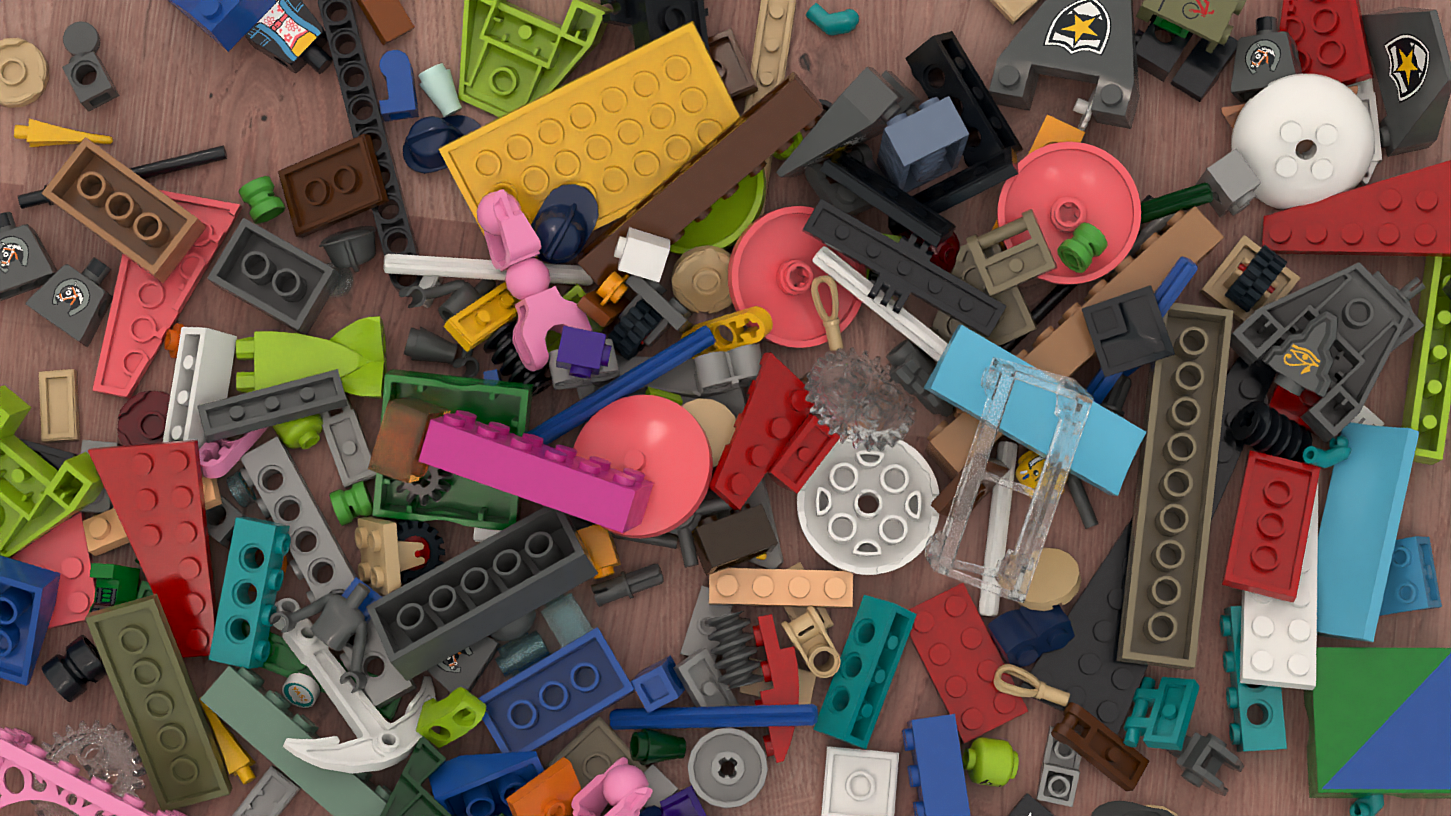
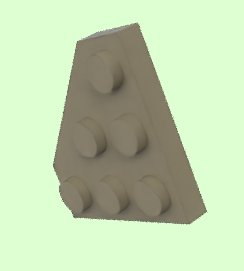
M1000 243L984 249L986 257L989 258L1003 252ZM968 244L961 246L956 257L952 275L989 295ZM1018 285L992 297L1007 307L990 336L986 338L978 332L972 331L997 346H1002L1037 330L1038 327ZM938 310L930 329L949 343L958 325H965Z

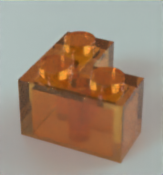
M414 397L389 400L368 470L404 483L419 481L420 477L422 478L426 474L429 465L419 462L430 420L442 417L445 413H450L451 410Z

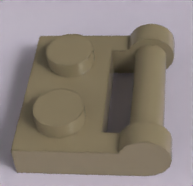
M1032 209L1023 212L1021 218L981 236L974 234L966 238L969 249L991 297L1057 268ZM1026 230L1029 231L1032 239L989 258L986 257L984 249Z

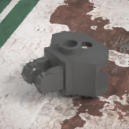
M1197 732L1194 733L1192 738L1186 735L1181 751L1166 749L1167 752L1169 751L1170 754L1178 759L1176 763L1184 771L1181 776L1185 780L1199 788L1203 785L1222 796H1226L1229 790L1224 787V783L1215 777L1221 765L1224 764L1238 772H1241L1244 768L1241 760L1226 748L1227 744L1210 733L1206 737Z

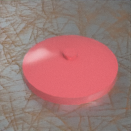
M1080 142L1049 144L1024 157L1018 163V174L1005 181L997 206L998 227L1021 218L1022 213L1025 211L1033 210L1057 265L1056 269L1036 278L1058 285L1088 283L1112 271L1132 249L1141 223L1139 193L1126 168L1106 151ZM1085 222L1095 226L1102 232L1108 246L1100 256L1092 258V264L1085 272L1078 273L1068 268L1061 261L1057 249L1066 239H1071L1074 230L1081 223ZM1026 230L1002 242L1007 250L1032 238L1029 231Z
M784 207L770 211L757 218L738 238L728 265L729 293L736 312L754 306L765 309L772 318L773 327L771 332L763 339L782 347L807 348L828 341L823 320L816 310L811 293L812 281L816 277L828 275L812 261L816 253L823 246L828 247L866 278V268L802 231L815 209L812 207ZM822 282L818 286L819 296L824 310L828 316H831V290L827 283ZM836 282L839 299V328L841 333L853 321L862 302ZM749 321L746 324L748 328L753 326H757L759 328L757 322L752 323L751 321Z
M633 395L610 403L590 418L579 433L573 449L577 450L576 456L587 460L591 456L599 457L611 462L610 467L622 472L624 468L634 469L644 473L645 480L654 482L640 525L624 533L601 526L623 537L651 538L676 529L687 521L699 508L707 494L712 478V450L702 426L685 408L660 396Z

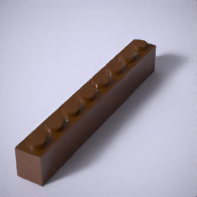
M792 72L578 254L577 263L599 287L614 271L622 278L626 274L631 276L629 273L618 270L619 258L614 257L619 236L626 238L630 227L670 239V245H673L685 234L684 228L693 220L698 223L709 215L712 211L711 205L719 198L726 200L732 196L739 188L738 182L747 175L750 177L757 175L766 166L765 160L774 152L779 155L788 149L794 142L792 138L802 129L806 132L813 128L822 118L819 115L823 112L822 103L797 74Z

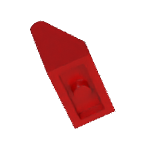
M809 414L767 473L777 485L798 494L840 439V436L815 415Z

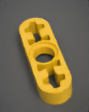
M754 306L695 324L683 333L681 339L702 326H707L711 330L716 342L693 356L692 359L703 354L718 351L727 352L740 346L757 343L771 332L773 321L765 309ZM749 321H751L752 323L757 322L759 328L757 326H753L747 328L744 331L743 326L746 325ZM720 325H724L732 331L733 341H728L721 336Z

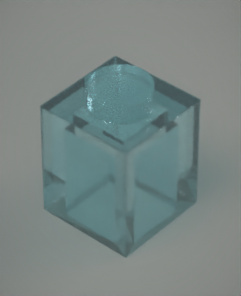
M572 593L567 596L562 594L545 604L547 608L540 611L562 648L593 630L592 625Z

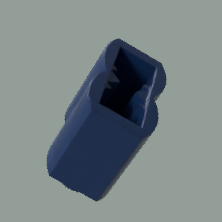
M1059 604L1054 605L1052 610L1047 611L1030 610L1021 606L1020 609L1011 610L998 616L987 625L994 644L1006 662L1020 668L1031 665L1043 653L1065 647L1075 637L1071 621Z

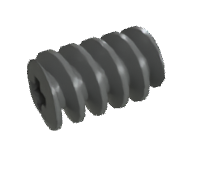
M744 611L710 618L705 621V626L716 627L717 629L708 635V639L720 642L711 652L713 655L723 656V659L715 663L714 666L715 669L726 670L727 673L718 678L719 683L730 685L726 690L764 680L763 675L752 674V671L760 667L761 663L760 661L749 660V657L758 652L757 647L746 646V643L754 638V633L742 630L751 623L749 618L739 617V614Z

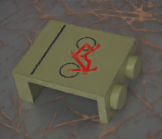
M1143 0L1136 17L1148 23L1153 14L1208 40L1209 43L1205 51L1212 53L1218 43L1224 46L1234 27L1228 24L1233 13L1239 16L1247 0Z

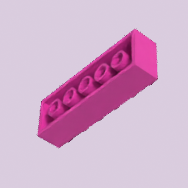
M456 410V413L452 414L445 413L442 417L430 420L419 462L621 533L642 523L654 482L645 480V474L640 471L624 468L622 472L610 467L611 462L594 456L587 460L576 456L577 450L571 447L556 445V448L544 445V439L528 433H523L522 437L509 432L510 427L498 422H489V425L476 421L477 416L475 414L462 410Z

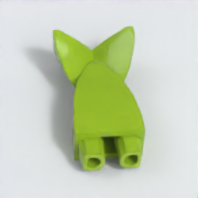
M380 316L359 319L341 329L330 340L299 333L256 331L254 332V337L236 340L237 359L254 360V372H237L236 390L239 393L245 394L338 369L345 393L360 397L383 399L384 379L387 373L385 329Z

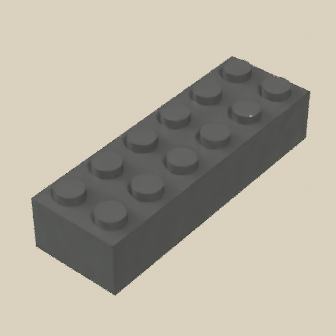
M545 506L371 603L366 608L390 663L408 681L598 575V572L568 514Z

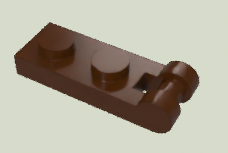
M1069 702L1063 711L1064 718L1062 722L1056 723L1051 732L1052 737L1068 745L1123 790L1133 791L1149 760L1133 747L1125 745L1121 737L1083 707ZM1077 724L1084 728L1081 735L1074 731Z

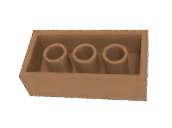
M86 137L42 192L53 204L163 284L206 229L205 225L197 217Z

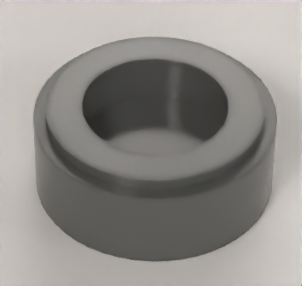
M80 21L67 27L63 35V43L73 56L82 52L90 53L94 51L96 53L100 47V36L91 24Z

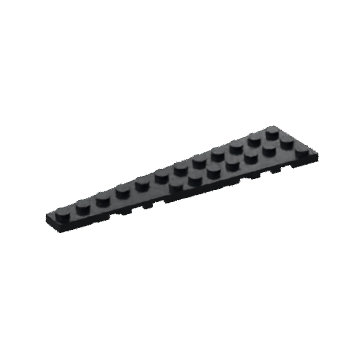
M1269 349L1250 366L1238 356L1227 373L1211 521L1245 445L1242 440L1235 439L1231 433L1233 420L1238 412L1247 404L1254 401L1264 402L1276 375V371L1262 361ZM1132 518L1067 615L1071 621L1075 637L1065 647L1043 653L1030 670V673L1038 678L1039 681L1070 693L1068 703L1073 702L1080 705L1117 735L1131 706L1134 693L1139 687L1148 665L1117 661ZM1025 681L1020 685L1021 688L1035 689V687ZM1031 697L1061 712L1065 709L1064 706L1041 698L1039 700Z

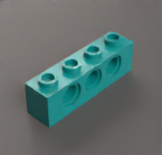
M236 517L209 660L238 667L243 666L247 669L263 667V663L267 660L270 653L268 637L270 627L273 624H270L269 619L271 615L277 612V607L275 606L276 595L284 580V572L281 570L283 558L288 553L291 544V537L288 534L290 525L252 517ZM258 549L264 554V561L261 566H258L255 561V554ZM252 584L257 590V598L254 602L251 601L248 595L249 587ZM244 620L250 625L248 637L242 633V623Z
M868 595L863 596L840 657V667L832 678L818 715V722L815 723L813 730L866 750L917 614L895 603Z
M1242 606L1225 608V615H1220V632L1222 637H1227L1228 651L1223 652V666L1225 673H1230L1231 687L1226 688L1227 706L1229 709H1233L1234 723L1229 725L1231 744L1236 745L1237 752L1287 749L1281 687L1258 685L1253 689L1245 683H1240ZM1252 704L1259 706L1263 712L1262 721L1257 725L1251 723L1247 718V710Z

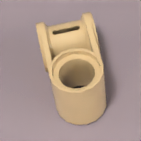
M812 605L807 607L806 613L791 622L784 621L781 623L792 645L815 676L828 678L838 671L841 662L840 656L827 635V629ZM821 651H828L830 653L829 659L825 664L821 666L814 665L813 662L816 654Z

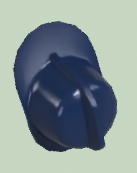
M463 115L445 118L434 116L421 118L410 128L403 145V158L406 164L415 172L426 174L446 169L448 166L439 148L481 126L474 119Z
M576 184L561 185L552 190L544 200L531 224L541 242L538 257L543 261L552 264L569 262L581 252L596 225L599 214L598 204L593 194L585 187Z

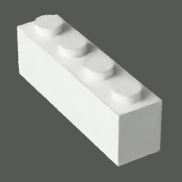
M181 328L163 442L198 440L199 449L206 442L197 406L227 398L237 336L209 328Z

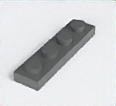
M338 369L197 407L207 443L342 408L348 406Z

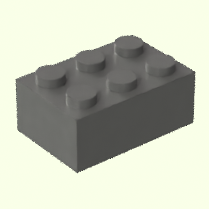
M243 217L207 279L215 286L298 333L307 335L342 276L331 266Z

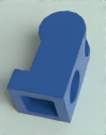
M388 51L382 56L379 65L382 75L387 81L389 97L387 100H379L381 115L385 122L419 117L414 73L409 58L402 51Z

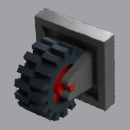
M632 274L626 283L637 295L617 317L620 322L615 325L607 339H612L615 350L626 360H630L639 351L641 352L645 345L652 347L671 326L680 333H685L694 325L688 320L692 313L674 297L668 301L662 296L667 290L659 282Z

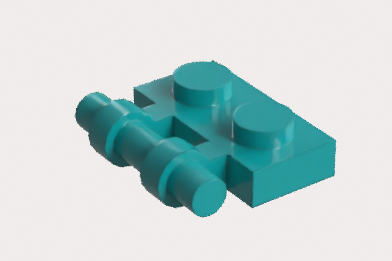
M1143 677L1140 688L1136 689L1133 696L1135 704L1132 714L1125 721L1124 730L1126 734L1123 743L1129 747H1137L1140 736H1144L1143 741L1149 748L1181 751L1199 692V684L1195 679L1162 677L1159 688L1154 689L1156 681L1149 677ZM1153 706L1150 718H1146L1148 708Z

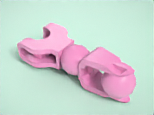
M504 189L490 192L482 198L478 205V223L484 230L493 266L496 269H500L501 272L507 270L505 277L507 289L513 297L521 300L515 304L518 322L514 327L512 335L514 347L526 369L537 371L542 369L549 359L545 342L548 331L553 330L562 335L563 326L588 331L593 330L587 315L578 308L576 303L561 297L556 286L549 288V269L541 260L535 258L540 254L541 242L521 211L520 203Z
M622 757L616 760L604 774L597 775L574 796L571 803L574 810L572 814L573 816H600L609 803L613 808L604 816H639L640 809L651 797L653 790L649 788L648 780L642 770L636 766L629 765L628 759Z

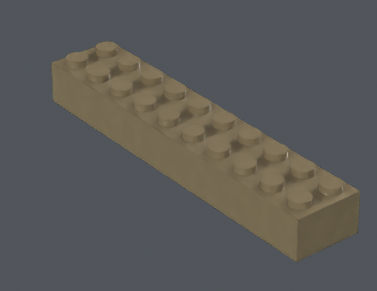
M1173 303L1163 317L1175 355L1151 362L1149 366L1142 429L1146 431L1140 447L1117 661L1181 670H1191L1196 666L1234 310Z

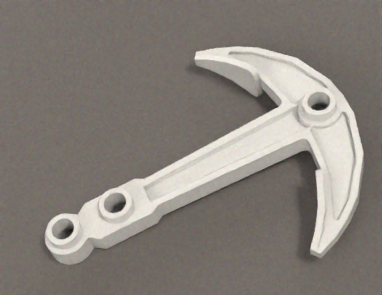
M283 598L275 603L277 612L284 610L295 612L301 609L298 603L291 598ZM281 616L280 620L273 624V626L282 630L286 625V621ZM308 618L297 622L293 630L283 633L282 638L300 662L308 666L357 737V739L339 744L340 740L337 736L318 739L286 738L283 745L286 750L317 767L351 774L383 770L406 759L414 751L419 739L422 737L415 730L423 703L432 698L436 699L431 677L424 676L421 689L407 706L404 716L393 723H389L362 690L351 693L356 686L351 677L346 683L340 684V677L346 671L329 651V646L312 633L310 628L313 624Z

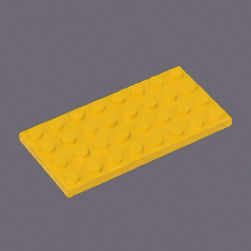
M691 21L440 147L439 151L477 223L478 205L482 198L490 192L504 189L507 193L513 195L520 203L521 211L531 225L544 200L552 190L561 185L576 184L585 187L591 192L598 204L599 216L593 229L594 231L626 214L736 121L740 114L694 22ZM478 223V225H479V227H480V229H481V231H482V233H483V235H484V230H483V228L480 226V224Z

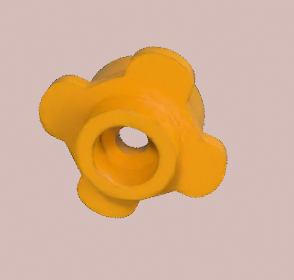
M614 271L596 292L603 298L600 305L604 306L610 300L616 304L629 288L624 283L630 275L626 274L622 278Z

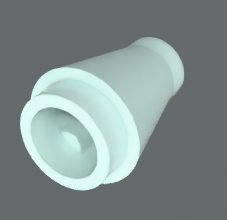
M443 63L437 64L418 75L422 82L419 86L441 111L444 118L462 109L451 70H446Z

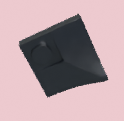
M1151 285L1082 308L1105 378L1175 355Z

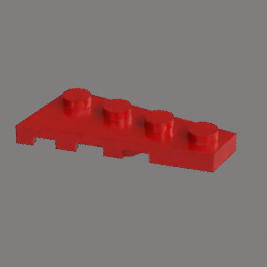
M771 352L764 353L761 358L759 374L756 380H752L747 392L749 395L743 412L738 414L733 426L736 428L730 444L725 445L708 486L733 510H740L819 400V397Z

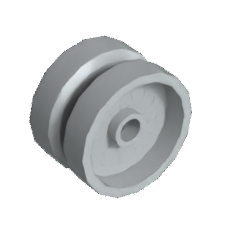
M730 727L713 730L701 737L691 750L688 762L690 783L698 796L710 805L722 808L742 806L754 799L764 786L768 771L766 754L759 742L745 731ZM725 761L732 762L735 766L733 774L724 775L721 772L722 763Z

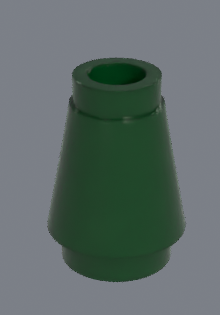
M648 729L634 732L631 737V758L633 761H639L642 765L683 759L686 753L684 737H677Z

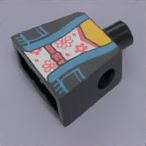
M277 0L268 12L245 34L247 40L254 48L294 73H298L306 64H309L317 73L321 74L333 61V58L322 49L328 42L326 31L302 0Z

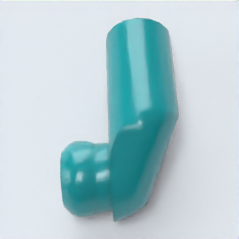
M815 3L805 15L830 36L849 33L859 23V15L853 9L829 14L818 3Z
M1337 436V439L1332 438L1329 440L1330 449L1327 450L1309 446L1303 452V459L1306 463L1321 468L1333 466L1348 459L1351 453V448L1348 447L1349 440L1344 436Z
M1384 795L1358 798L1350 806V816H1375L1384 806Z

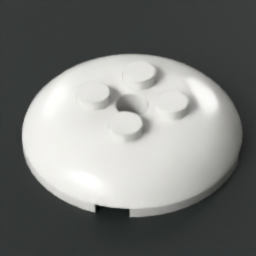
M1294 74L1274 80L1256 96L1247 101L1240 111L1233 128L1231 151L1237 149L1261 181V184L1254 191L1257 195L1256 198L1271 207L1286 210L1296 206L1315 203L1330 196L1355 189L1365 176L1373 157L1375 144L1374 128L1365 105L1346 85L1323 75ZM1306 139L1313 141L1314 145L1307 152L1300 154L1295 151L1300 141Z
M852 433L840 437L798 492V519L811 547L831 565L855 574H883L894 571L911 562L924 550L931 540L939 519V513L931 506V502L939 495V487L927 461L908 443L884 433ZM868 495L875 498L878 504L877 510L869 514L860 511L858 500L861 497Z

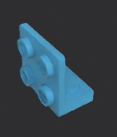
M1415 536L1396 540L1379 616L1442 607L1430 537Z

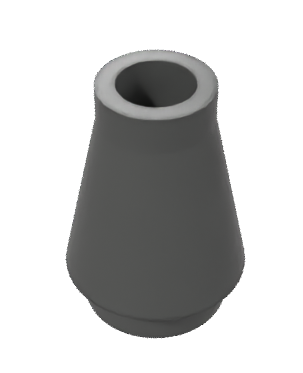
M411 327L403 355L412 357L411 360L441 362L452 365L458 344L451 343L423 327H420V330Z

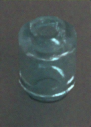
M535 630L530 634L527 632L524 636L509 641L497 648L500 656L496 657L495 661L505 677L510 674L514 677L551 654L540 634Z

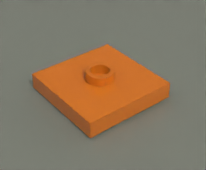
M562 757L507 797L506 801L513 816H573L572 812L574 810L571 803L574 796L582 789L571 762Z

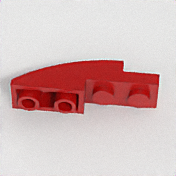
M772 614L757 617L759 625L752 626L756 646H764L767 660L760 662L765 683L772 681L773 689L760 691L761 699L754 700L755 706L799 705V676L795 647L780 649ZM768 726L769 734L762 736L767 757L774 756L776 763L784 761L792 741L795 726Z

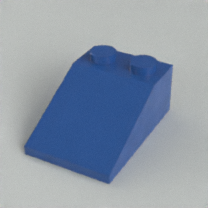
M168 0L228 52L277 2L276 0Z
M1 555L0 678L27 686L31 681L55 608L61 573Z
M536 751L460 755L445 761L429 778L434 799L452 816H499L501 813L505 816H513L506 798L545 770Z

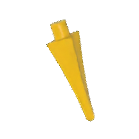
M30 118L29 126L15 125L14 138L25 139L26 142H29L30 147L80 144L85 137L94 144H111L113 142L110 136L67 129Z
M199 698V702L217 739L228 773H233L234 776L238 775L243 785L250 783L256 778L250 766L256 764V762L240 745L220 717Z

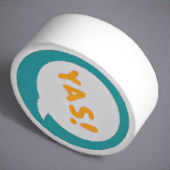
M293 673L288 676L284 683L282 693L293 705L309 708L314 705L320 695V687L312 677L302 673Z

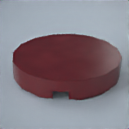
M144 391L127 400L120 409L118 416L117 433L123 446L163 442L170 401L168 393Z

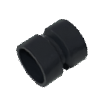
M80 635L66 646V654L64 656L56 654L41 666L48 681L68 702H73L87 690V682L97 683L107 675L97 647L84 635Z

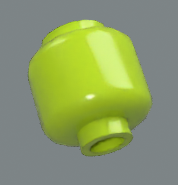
M315 414L272 427L286 447L291 449L301 447L305 450L313 447L320 440L319 434L323 430V418L320 414Z
M979 737L973 741L970 748L964 750L962 763L963 769L968 770V775L972 782L980 785L1002 787L1010 779L1015 778L1019 758L1017 751L1013 750L1009 742Z

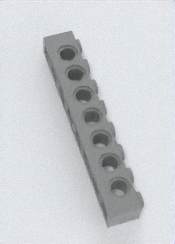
M277 436L240 458L244 465L240 469L241 475L249 488L255 486L261 498L257 499L256 502L265 518L272 517L276 523L290 525L288 534L291 537V544L289 550L294 559L289 563L299 580L305 578L311 589L306 592L310 603H314L327 594L342 595L357 576L291 454ZM274 474H282V485L276 490H269L267 487L268 479ZM291 504H298L300 507L298 517L292 521H285V509ZM307 535H315L317 539L315 548L309 552H302L300 548L301 540ZM325 565L332 566L333 577L326 583H319L317 580L318 570ZM371 619L367 624V639L362 663V672L366 675L367 684L362 691L376 708L381 709L417 689V686L413 679L406 681L390 663ZM350 639L343 647L344 653L340 655L348 672L351 668L353 644ZM375 658H381L384 662V671L378 677H370L367 672L369 662Z

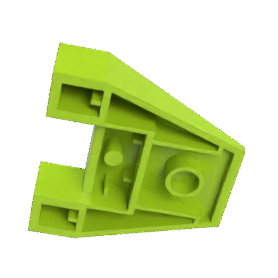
M464 0L458 99L497 117H501L559 88L600 43L608 24L603 23L602 15L612 13L613 10L591 0H572L563 25H560L506 0Z
M4 385L0 387V555L11 558L93 503L103 490L104 485L87 452L65 460L60 469L56 470L14 435L32 407Z

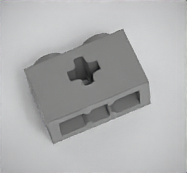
M1234 149L1208 167L1195 185L1206 182L1211 186L1214 200L1210 202V205L1221 218L1228 212L1234 216L1250 204L1249 202L1257 196L1254 191L1261 184V181L1238 150Z

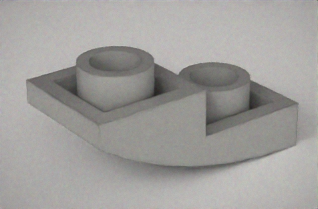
M1049 725L1036 799L1073 807L1080 774L1081 756L1068 745L1053 738L1051 732L1054 726Z

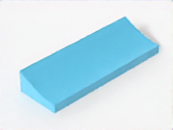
M958 325L924 386L925 390L1108 495H1119L1131 462L1146 434V431L963 325Z
M1350 422L1342 429L1340 436H1344L1349 440L1348 447L1351 448V453L1348 459L1335 464L1333 467L1318 534L1317 635L1329 638L1374 642L1419 431L1411 428L1374 426Z

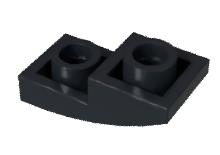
M1229 36L1224 46L1218 43L1213 52L1209 53L1205 51L1209 41L1201 38L1172 79L1171 85L1201 102L1218 81L1222 70L1236 55L1238 40Z

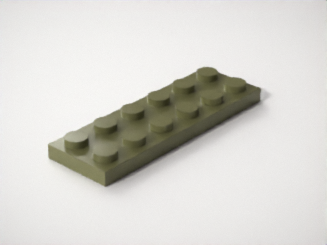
M158 594L88 613L85 617L161 810L165 812L166 809H178L229 795L233 789Z

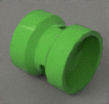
M269 176L254 179L242 186L238 191L243 202L248 203L251 207L249 214L255 224L267 222L280 215L286 209L281 198L274 196L275 186Z
M1084 222L1074 230L1071 239H1066L1058 247L1057 252L1061 261L1068 268L1075 272L1083 273L1092 264V258L1100 256L1108 244L1105 236L1099 229Z
M364 481L353 484L349 490L343 491L339 489L329 493L341 526L352 523L354 518L360 515L368 517L373 514V501Z

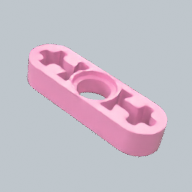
M269 427L244 433L242 438L235 441H229L227 438L209 443L206 441L199 449L202 475L211 479L224 476Z

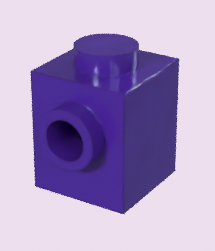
M563 326L556 367L570 370V375L578 378L590 379L591 374L599 375L601 366L608 367L612 346L605 344L606 334Z

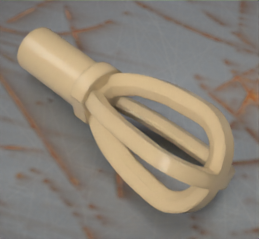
M823 275L816 277L812 281L811 287L814 305L820 318L823 320L830 351L840 350L843 348V342L839 328L837 285L831 276ZM822 282L827 283L831 290V316L827 315L819 296L818 286Z
M1012 664L1002 665L996 670L994 675V685L1003 693L1018 697H1034L1039 700L1042 698L1064 707L1068 703L1070 693L1046 685L1045 682L1039 681L1033 674ZM1002 673H1007L1029 683L1035 689H1026L1008 684L1001 679Z

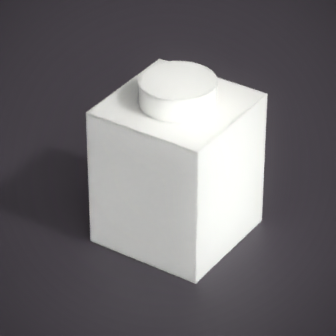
M629 227L626 238L619 236L615 248L614 257L619 258L618 270L660 282L670 251V239Z

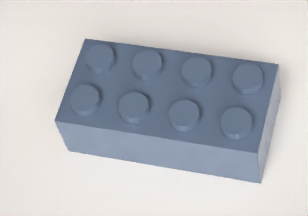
M949 96L942 100H939L938 97L931 98L919 106L920 111L908 117L906 113L899 114L886 123L888 127L884 128L877 164L887 180L906 193L958 168L969 132Z

